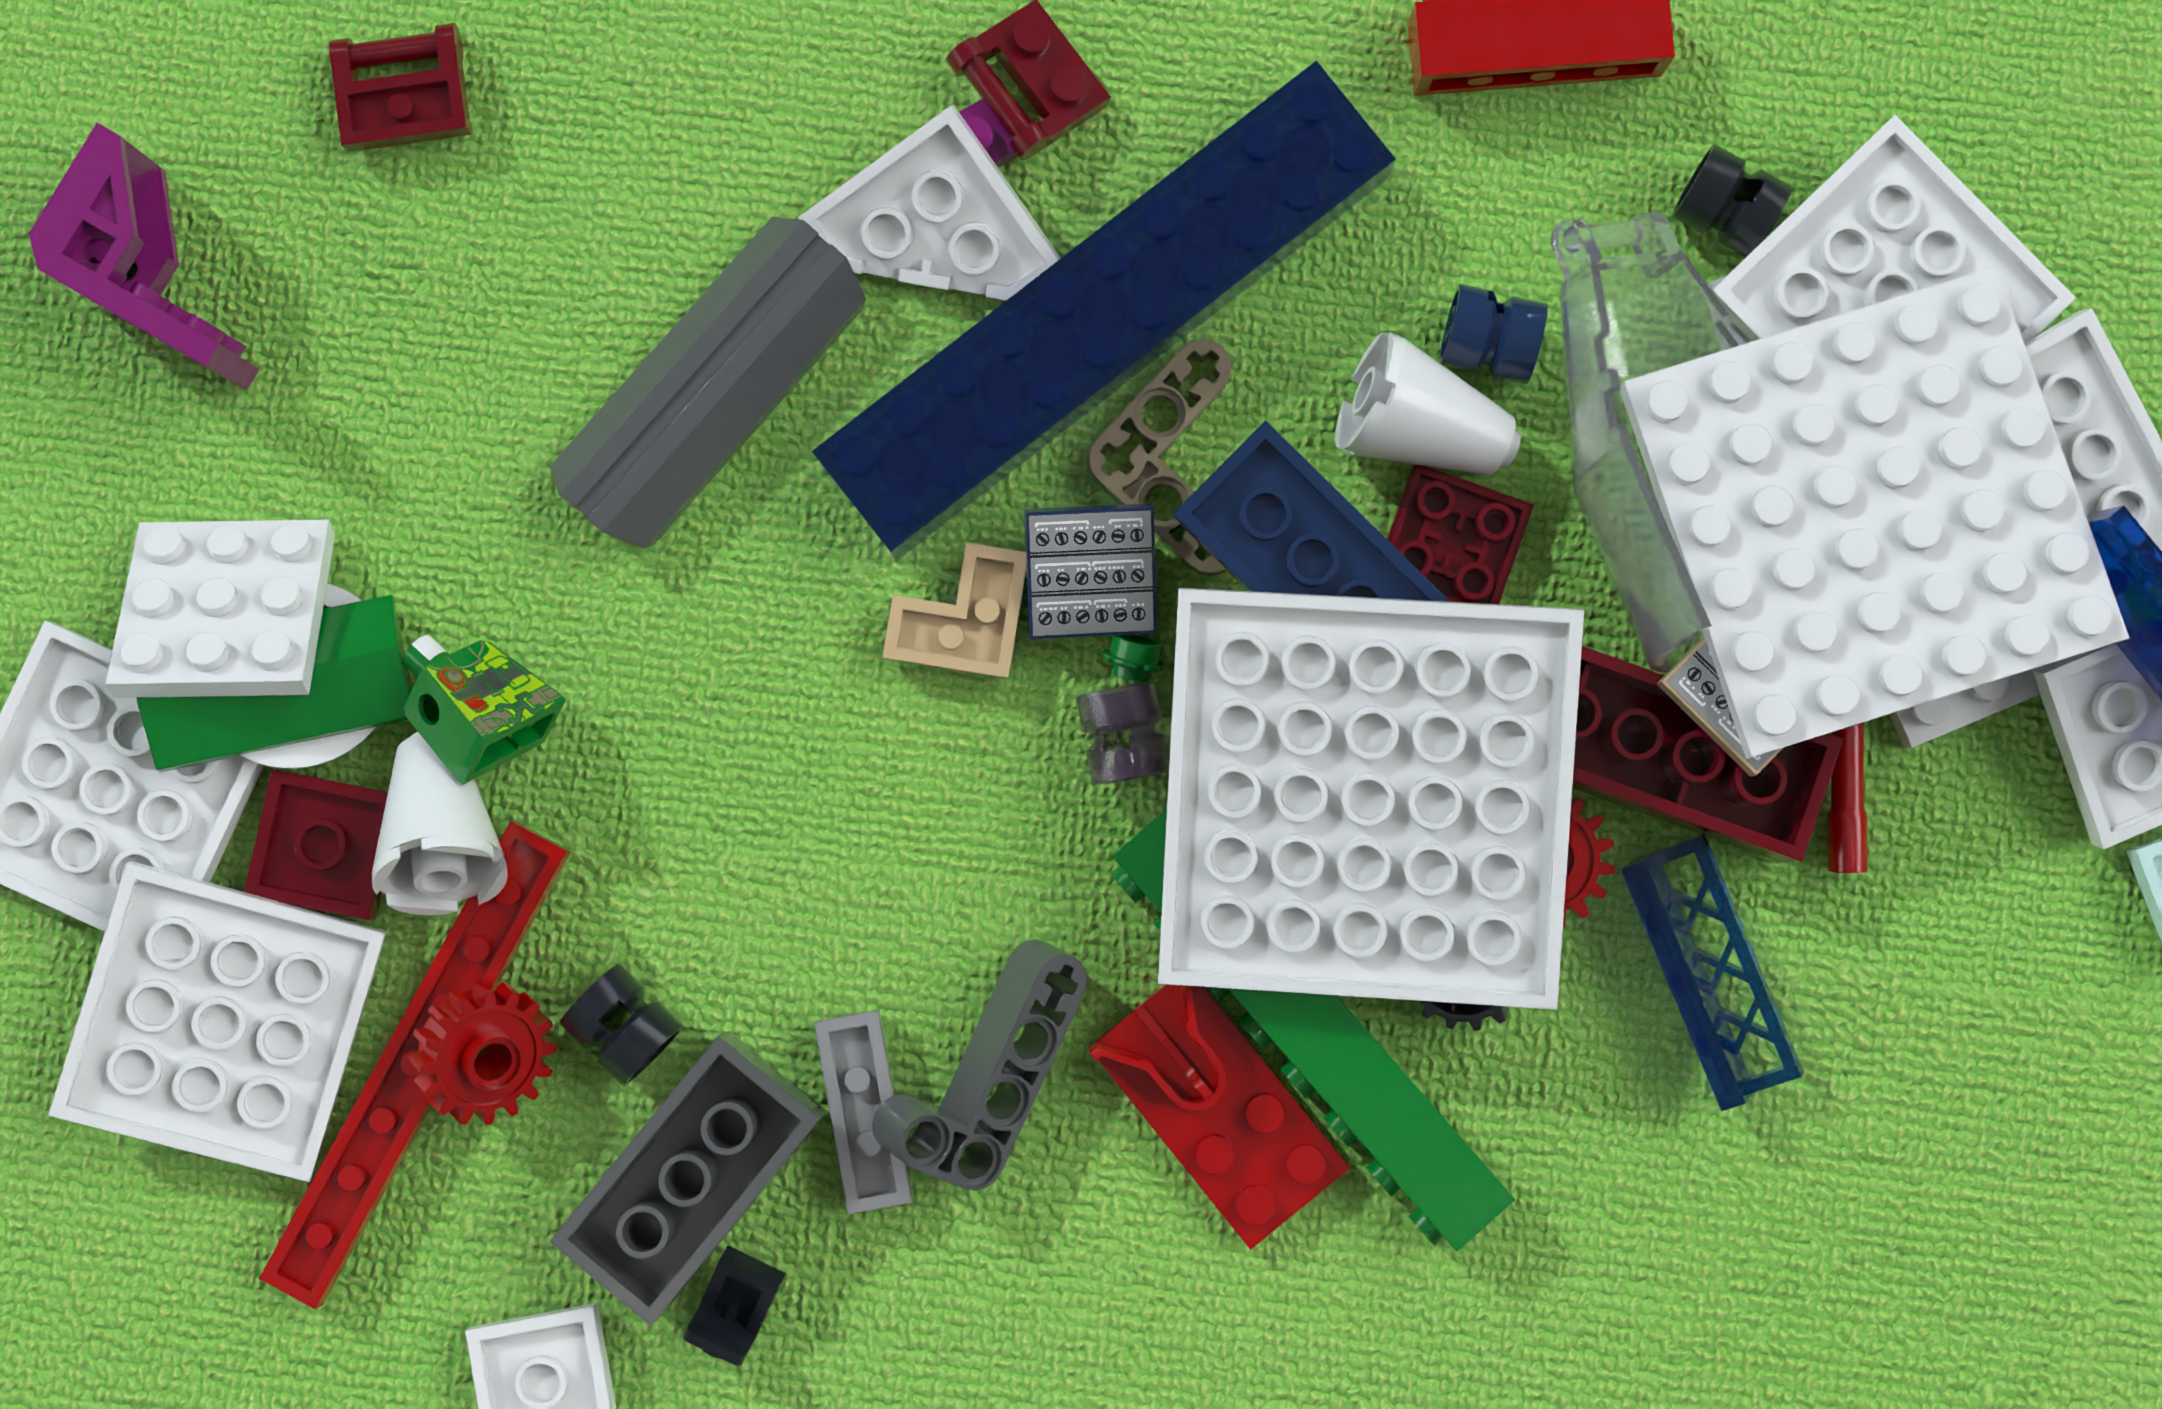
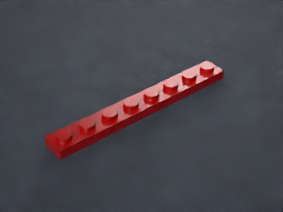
M516 821L509 822L499 841L506 859L508 873L504 888L491 900L478 905L477 895L468 898L259 1277L260 1280L313 1309L323 1306L432 1107L427 1101L429 1097H426L415 1086L413 1081L420 1074L409 1062V1055L419 1050V1040L413 1035L415 1029L424 1028L430 1017L427 1010L432 1005L439 1007L450 998L449 991L453 989L458 990L460 993L473 990L475 981L482 980L495 991L571 853L570 850Z

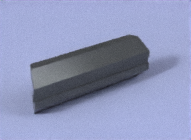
M771 217L550 465L559 495L574 508L581 511L587 517L586 519L601 532L641 548H647L656 544L861 313L866 297L847 257L832 244L829 245L822 239L819 233L804 220Z

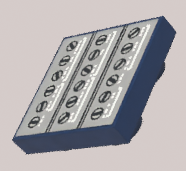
M1152 504L1024 509L1028 635L1030 639L1157 633L1154 506Z

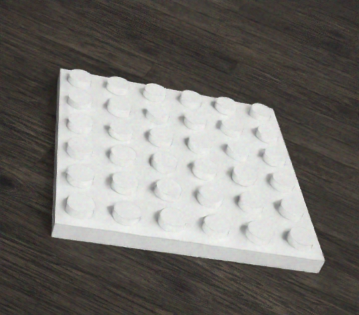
M1997 266L1626 380L1619 386L1746 759L2129 639Z
M1179 588L1158 984L1557 1010L1584 610L1575 608Z

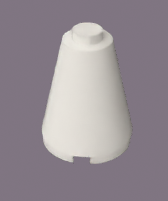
M1383 332L1373 340L1361 358L1351 381L1359 383L1353 403L1343 400L1335 431V444L1339 449L1354 456L1483 475H1492L1500 466L1506 468L1511 464L1517 454L1521 441V434L1515 431L1516 420L1514 416L1401 335Z
M416 732L404 740L396 751L372 869L373 890L376 895L379 891L386 894L387 905L393 909L417 915H444L459 912L458 901L476 895L478 905L491 900L504 888L507 882V864L475 779L462 785L419 732Z

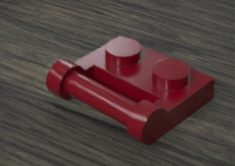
M1033 0L979 36L970 37L962 41L946 57V62L957 76H966L1013 138L1010 146L1020 160L1023 161L1034 156L1105 109L1111 98L1038 0ZM994 56L1043 120L1031 122L986 61Z
M456 23L436 25L435 32L361 43H353L351 38L330 40L329 55L341 146L347 152L472 135L462 63L464 55L463 45ZM432 58H438L439 69L365 80H358L357 78L359 69Z

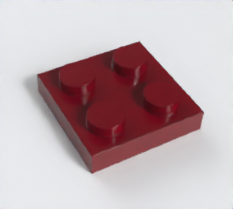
M271 769L244 892L282 903L365 920H376L382 892L379 891L376 895L373 890L372 869L388 792Z

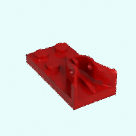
M1164 984L1088 1046L1090 1054L1096 1061L1102 1064L1250 1250L1350 1169L1205 987Z

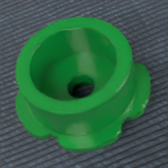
M1132 634L1113 635L1110 651L1104 650L1102 653V657L1106 661L1113 662L1111 673L1127 680L1147 682L1150 672H1161L1164 667L1163 663L1159 661L1163 645L1142 636Z

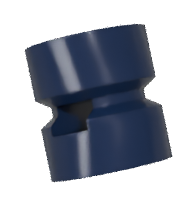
M1459 284L1447 318L1439 363L1470 372H1475L1484 364L1489 366L1492 377L1527 384L1534 371L1543 340L1548 311L1547 303L1511 296L1504 304L1497 303L1494 291Z

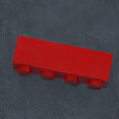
M1422 0V2L1414 3L1407 23L1414 96L1661 77L1675 58L1670 0Z

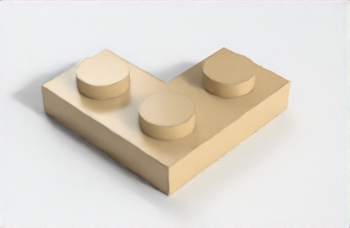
M966 542L956 605L893 595L882 658L884 660L1009 680L1026 580L1025 552Z

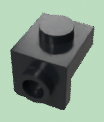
M728 1245L719 1259L702 1301L687 1326L683 1339L702 1349L712 1357L723 1359L736 1366L742 1365L764 1324L786 1273Z

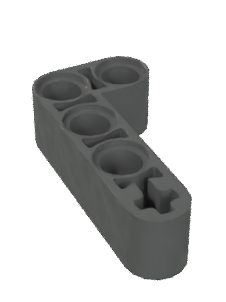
M1032 939L1018 945L1005 964L940 1107L911 1095L899 1094L888 1098L877 1109L872 1122L873 1135L878 1144L913 1170L967 1190H981L995 1182L1007 1162L1084 995L1087 975L1082 962L1042 940ZM1024 1026L1022 1035L1014 1042L1017 1032ZM997 1085L993 1096L986 1101L991 1089ZM919 1123L913 1137L906 1141L911 1128ZM970 1144L965 1156L959 1160L960 1154L962 1153L964 1148Z

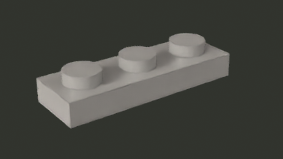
M880 1009L815 1021L816 1036L848 1214L912 1203L913 1195L907 1165L878 1144L872 1129V1122L877 1109L888 1098L895 1096Z

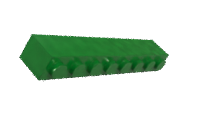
M1167 809L1112 856L1114 861L1120 866L1111 874L1113 879L1135 904L1146 896L1161 913V916ZM1161 916L1155 922H1153L1154 926L1160 932ZM1208 987L1220 1001L1230 993L1243 1007L1246 1013L1237 1021L1262 1049L1266 1048L1271 1042L1277 1046L1289 1060L1280 1069L1305 1099L1314 1091L1318 1093L1332 1109L1323 1117L1324 1121L1348 1148L1359 1140L1374 1158L1366 1166V1169L1391 1197L1400 1189L1417 1207L1408 1217L1434 1246L1444 1238L1456 1251L1460 1250L1515 1201V1198L1337 995Z

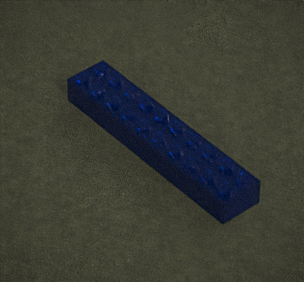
M1316 60L816 447L812 453L895 561H898L1384 183L1390 175L1396 158Z

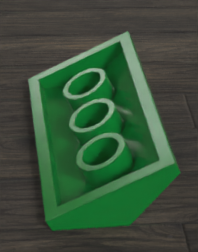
M387 595L323 609L309 695L137 697V705L156 770L161 773L236 757L241 754L408 720L405 716L404 705L412 687L408 668L402 663L405 650L394 596Z

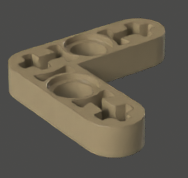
M1208 339L1194 340L1185 345L1094 442L1089 455L1091 476L1120 505L1145 504V498L1149 492L1162 486L1176 491L1181 498L1182 504L1195 492L1164 464L1160 458L1213 403L1228 384L1232 365L1229 354L1222 345ZM1210 356L1216 361L1213 373L1217 380L1211 383L1208 379L1202 378L1189 391L1188 397L1198 402L1194 407L1190 408L1182 394L1165 383L1170 378H1173L1176 385L1180 388L1191 374L1192 366L1188 360L1194 357L1202 362ZM1151 400H1168L1177 409L1178 421L1169 431L1154 432L1144 424L1141 416L1142 410ZM1131 423L1139 438L1155 446L1151 453L1147 454L1140 443L1128 458V464L1132 471L1125 475L1123 472L1116 470L1109 476L1103 471L1106 465V458L1102 452L1107 448L1116 453L1121 451L1131 440V434L1122 429L1126 424ZM1175 518L1168 521L1154 519L1155 537L1189 569L1204 576L1219 575L1226 571L1213 556L1207 557L1204 561L1196 557L1195 554L1199 543L1187 531L1180 542L1170 535V533L1182 527Z

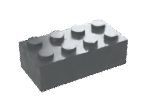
M730 1031L720 1034L549 1242L648 1325L652 1326L827 1112Z

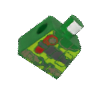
M425 635L412 643L402 657V663L418 677L404 705L405 716L462 785L543 744L566 701L559 692L487 641H477L449 654L430 635Z

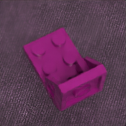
M96 123L29 232L37 269L247 390L260 370L241 358L247 346L161 296L179 266L165 170L120 135ZM135 260L138 267L137 273L133 279L126 281L128 277L125 275Z

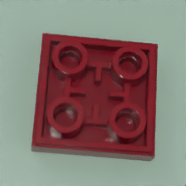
M1413 464L1386 539L1446 598L1462 603L1499 604L1534 504L1428 466Z

